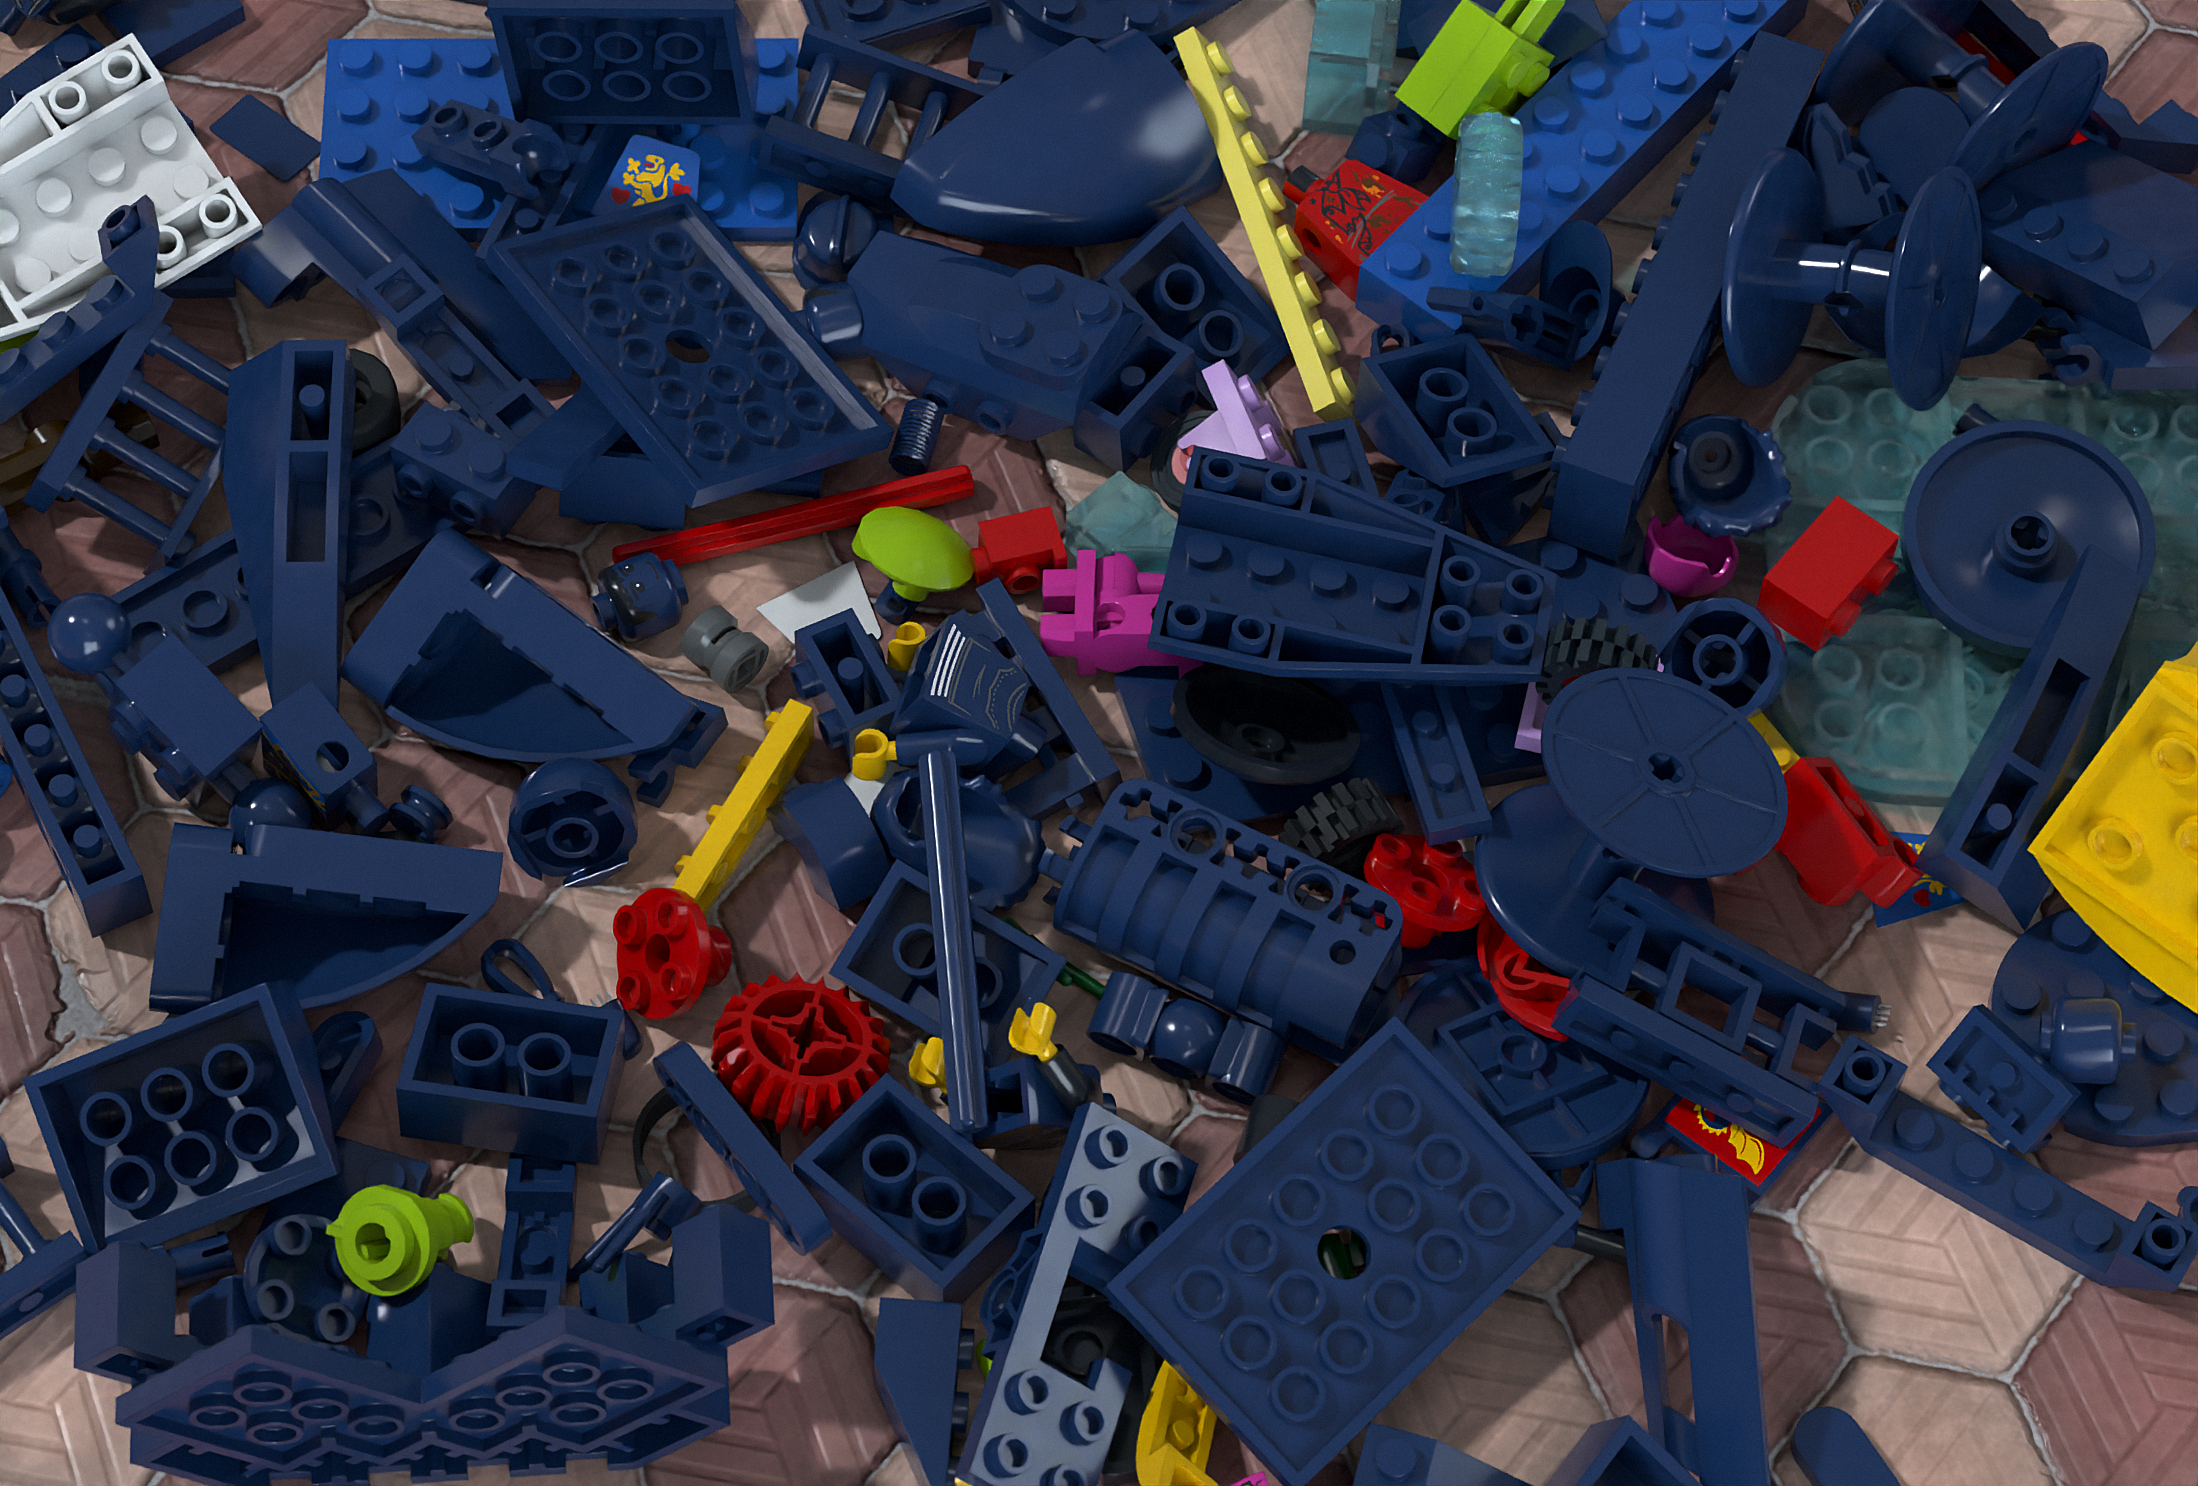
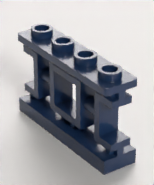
M1625 877L1617 878L1594 904L1591 913L1592 919L1588 927V931L1616 945L1609 968L1605 971L1587 961L1570 979L1567 987L1569 994L1557 1006L1550 1027L1783 1149L1814 1119L1819 1098L1815 1097L1818 1091L1816 1089L1818 1083L1791 1069L1798 1043L1814 1051H1817L1835 1034L1838 1023L1834 1022V1020L1844 1011L1848 997L1826 985L1821 979L1807 975L1775 958L1761 947L1751 945L1713 925L1706 918L1693 914L1662 898L1648 887L1636 884ZM1641 945L1667 958L1662 970L1637 957ZM1683 981L1731 1006L1723 1032L1675 1008ZM1628 982L1653 995L1649 1008L1623 995ZM1756 1006L1781 1018L1777 1030L1753 1019ZM1744 1044L1768 1056L1765 1069L1740 1057Z

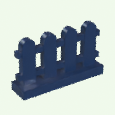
M997 577L976 589L982 611L969 617L966 610L962 609L953 614V616L976 634L988 636L998 650L1004 647L1011 658L1009 661L1022 670L1029 679L1030 684L1025 699L1034 695L1041 706L1029 713L1023 703L1021 713L1047 730V735L1041 748L1030 760L1032 761L1037 758L1044 771L1004 792V795L1007 797V801L1015 802L1030 819H1037L1040 822L1068 807L1073 816L1087 808L1083 798L1093 792L1104 807L1112 792L1119 784L1123 783L1120 770ZM887 663L886 668L894 683L900 682L904 686L908 672L895 670ZM1064 743L1071 756L1059 761L1052 749ZM1003 748L981 770L972 771L963 766H958L959 777L965 779L984 775L991 783L997 784L996 780L1028 762Z

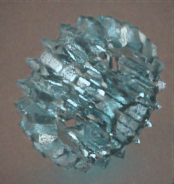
M1483 112L1482 114H1468L1460 123L1454 162L1449 236V263L1455 273L1470 274V277L1490 278V276H1505L1512 268L1519 221L1524 149L1523 127L1517 117L1502 116V113Z

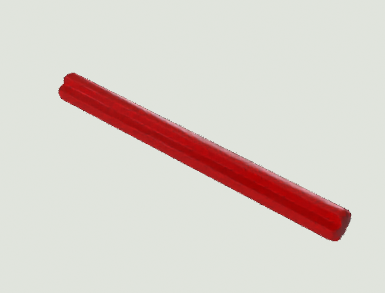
M959 465L615 546L612 549V561L615 564L642 552H652L662 561L670 558L675 566L678 567L860 524L862 518L876 508L898 506L919 510L970 498L974 495V481L969 467Z

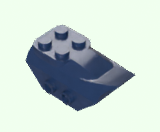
M884 230L877 232L850 270L847 282L854 291L860 305L864 321L860 344L916 398L935 402L941 407L944 415L953 414L979 424L990 433L997 435L1006 434L1025 442L1068 427L1076 422L1144 320V317L1137 311L1123 307L1122 298L1114 289L1063 269L1039 264L1020 270L934 241L903 236Z

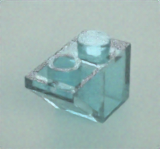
M1119 470L1066 513L1065 547L1076 557L1077 550L1096 549L1097 559L1105 556H1115V552L1126 554L1135 562L1139 572L1165 574L1177 519L1162 507L1159 498L1148 486L1144 484L1137 485Z

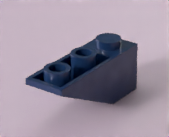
M880 1297L874 1355V1376L877 1394L918 1485L956 1486L954 1476L961 1456H951L953 1433L966 1434L969 1410V1392L957 1391L959 1369L972 1370L975 1329L962 1328V1303Z

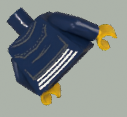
M951 614L929 636H926L924 628L918 623L906 622L896 630V639H892L888 643L887 651L888 665L895 670L908 672L889 732L896 735V741H888L885 734L876 729L870 728L860 732L855 739V756L853 757L852 771L858 779L865 781L877 780L886 774L888 761L897 760L899 766L918 765L921 755L938 749L953 752L957 756L958 766H963L972 771L981 770L1003 748L1025 762L1030 761L1041 748L1046 738L1047 730L1021 713L1030 684L1027 675L1004 657L988 636L976 634Z

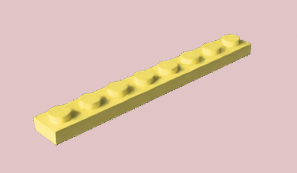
M1193 26L1175 36L1174 40L1199 107L1214 140L1217 155L1313 410L1324 422L1353 417L1355 425L1358 427L1360 423L1353 414V402L1355 401L1357 388L1349 373L1342 366L1339 367L1334 353L1341 350L1338 338L1330 324L1319 316L1316 305L1322 303L1320 291L1310 274L1305 270L1302 271L1298 258L1304 255V250L1295 231L1289 224H1284L1280 211L1286 208V202L1280 189L1272 178L1266 177L1262 166L1269 162L1266 150L1253 131L1249 132L1245 119L1251 117V111L1240 90L1235 85L1232 86L1228 74L1234 71L1232 61L1218 40L1210 43Z

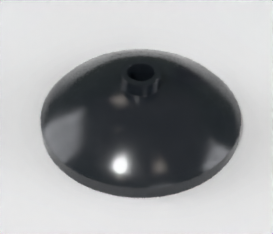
M1212 663L1194 668L1180 677L1175 684L1170 700V714L1173 722L1183 738L1196 752L1224 771L1255 783L1299 786L1322 782L1339 775L1349 768L1355 760L1360 745V730L1348 709L1330 693L1303 678L1274 677Z

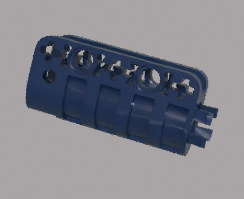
M1136 778L1119 784L1110 795L1092 827L1079 821L1077 817L1068 815L1058 827L1059 830L1083 844L1081 847L1073 845L1068 859L1046 848L1037 868L1038 872L1062 885L1061 889L1052 886L1042 898L1045 903L1051 906L1055 905L1053 928L1056 931L1087 944L1121 963L1130 965L1154 977L1156 980L1174 989L1183 991L1238 1020L1266 1028L1282 1037L1287 1044L1291 1043L1338 1067L1355 1053L1394 984L1396 986L1401 976L1403 953L1400 941L1403 934V915L1396 899L1380 889L1151 780ZM1142 800L1150 803V812L1154 818L1141 815L1140 817L1128 820L1126 805L1137 808ZM1170 813H1176L1175 816L1169 822ZM1190 826H1205L1213 831L1216 840L1214 845L1209 847L1194 840L1193 836L1183 831ZM1229 840L1234 841L1233 857L1225 855ZM1258 856L1265 857L1268 872L1249 863H1253ZM1286 869H1293V871L1287 876V879L1285 881L1284 879ZM1310 881L1322 882L1330 887L1333 893L1332 901L1329 904L1323 902L1299 887ZM1346 896L1352 898L1351 912L1348 913L1342 911ZM1375 912L1384 914L1385 928L1366 919L1370 920ZM1345 948L1343 959H1337L1339 949Z

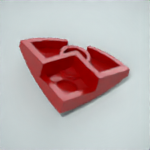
M1487 908L1479 922L1477 931L1478 960L1483 978L1490 981L1498 996L1499 1005L1513 1019L1538 1034L1565 1042L1569 1036L1550 1026L1557 1006L1569 994L1567 987L1571 978L1550 969L1524 951L1507 935Z

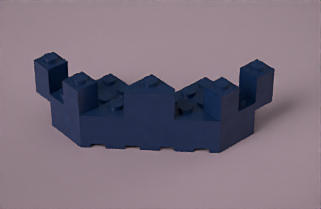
M721 1203L706 1206L700 1210L698 1215L671 1228L673 1268L648 1260V1257L643 1253L623 1251L603 1273H595L592 1268L579 1275L580 1306L562 1305L551 1308L545 1313L544 1317L520 1329L506 1331L499 1336L486 1335V1322L492 1284L455 1273L454 1269L449 1265L435 1263L428 1277L418 1287L408 1292L392 1296H378L374 1294L368 1296L367 1357L357 1355V1351L349 1346L330 1345L321 1342L305 1343L279 1335V1331L274 1327L260 1325L249 1310L243 1289V1275L224 1277L218 1281L217 1285L189 1299V1335H175L176 1258L150 1251L144 1243L138 1241H115L108 1244L104 1250L76 1265L74 1368L131 1385V1390L116 1397L115 1424L130 1428V1464L209 1486H271V1480L311 1477L312 1486H370V1473L410 1471L412 1484L468 1480V1467L509 1465L510 1477L567 1474L566 1461L607 1458L608 1471L638 1469L731 1425L727 1347L775 1324L770 1222L743 1213L739 1207L732 1204Z

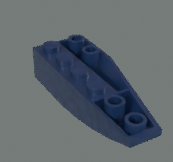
M283 340L231 370L229 375L223 486L272 707L312 680L339 713L356 374L347 340Z
M2093 544L2085 548L1913 864L2019 934L2026 931L2052 883L2034 855L2027 851V849L2102 748L2144 577Z

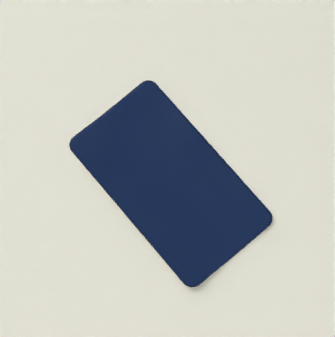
M250 94L245 95L230 110L209 126V130L281 181L291 179L320 153L321 143Z

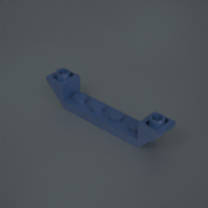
M1979 0L1965 25L1999 61L2017 76L2036 61L2059 49L2050 39L2044 26L2037 20L2029 18L2011 0ZM2102 89L2090 114L2079 129L2088 139L2097 141L2162 172L2192 174L2198 169V118L2189 112H2185L2173 99L2169 100L2138 124L2132 119L2129 110L2121 101L2111 98Z
M146 194L131 206L123 205L111 212L103 222L102 227L97 231L102 261L116 275H107L99 279L90 288L86 298L69 311H60L49 317L41 326L38 334L19 349L10 348L0 355V425L152 311L160 231L154 202Z
M1852 1034L1848 1035L1818 1082L1816 1089L1864 1152L2099 1285L2176 1291L2198 1253L2197 1227L2148 1200L2135 1222L1902 1092L1900 1088L1908 1065Z

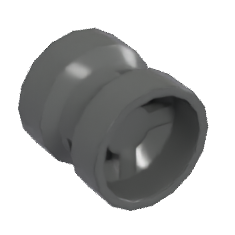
M716 605L706 609L690 624L682 637L680 652L697 667L706 666L709 668L711 679L724 691L735 693L750 683L760 672L767 660L769 646L753 632H742L738 629V620L721 605Z

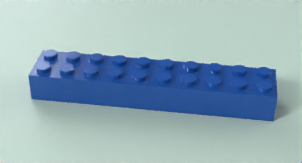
M1632 0L1606 25L1610 34L1609 37L1575 55L1360 265L1355 308L1380 326L1401 324L1408 327L1413 333L1414 344L1418 345L1464 333L1461 315L1435 311L1427 305L1426 299L1430 287L1442 286L1526 296L1540 282L1544 250L1552 235L1565 223L1576 220H1583L1597 225L1713 109L1720 90L1729 92L1733 88V85L1728 83V78L1739 49L1749 52L1759 30L1784 38L1805 17L1809 0Z

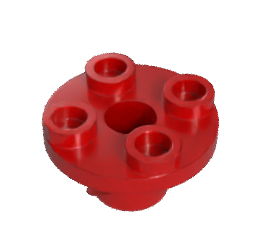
M1383 833L1376 837L1364 862V874L1369 885L1388 893L1400 905L1403 915V934L1400 941L1402 948L1421 949L1426 947L1434 936L1441 937L1443 931L1457 932L1473 928L1481 921L1488 907L1478 887L1474 866L1462 857L1463 847L1458 841L1428 847L1425 837L1417 835ZM1375 912L1376 925L1385 928L1384 914Z
M653 888L641 894L631 906L624 905L620 907L615 914L613 933L618 941L617 971L619 977L616 995L626 1010H635L648 1019L673 1020L681 1017L694 1006L704 987L717 986L726 978L732 963L730 940L720 927L707 925L700 906L688 893L675 888Z

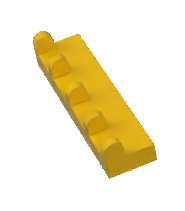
M791 698L781 713L773 711L766 718L763 725L769 733L754 757L744 755L736 766V770L741 777L724 805H712L705 819L710 824V827L692 856L683 854L674 865V870L679 876L672 888L688 893L700 906L705 918L768 817L766 809L777 803L815 742L813 708Z

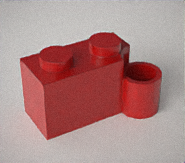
M1837 495L1765 575L1756 608L1762 610L1780 628L1818 652L1833 634L1842 638L1851 629L1862 610V606L1859 604L1869 593L1879 596L1890 584L1898 569V565L1891 561V559L1894 557L1900 536Z
M1801 757L1783 774L1788 793V816L1782 835L1773 849L1786 855L1799 872L1797 876L1798 883L1811 899L1824 906H1842L1860 889L1875 904L1883 908H1889L1926 874L1913 865L1918 857L1916 851L1902 839L1890 834L1831 757Z

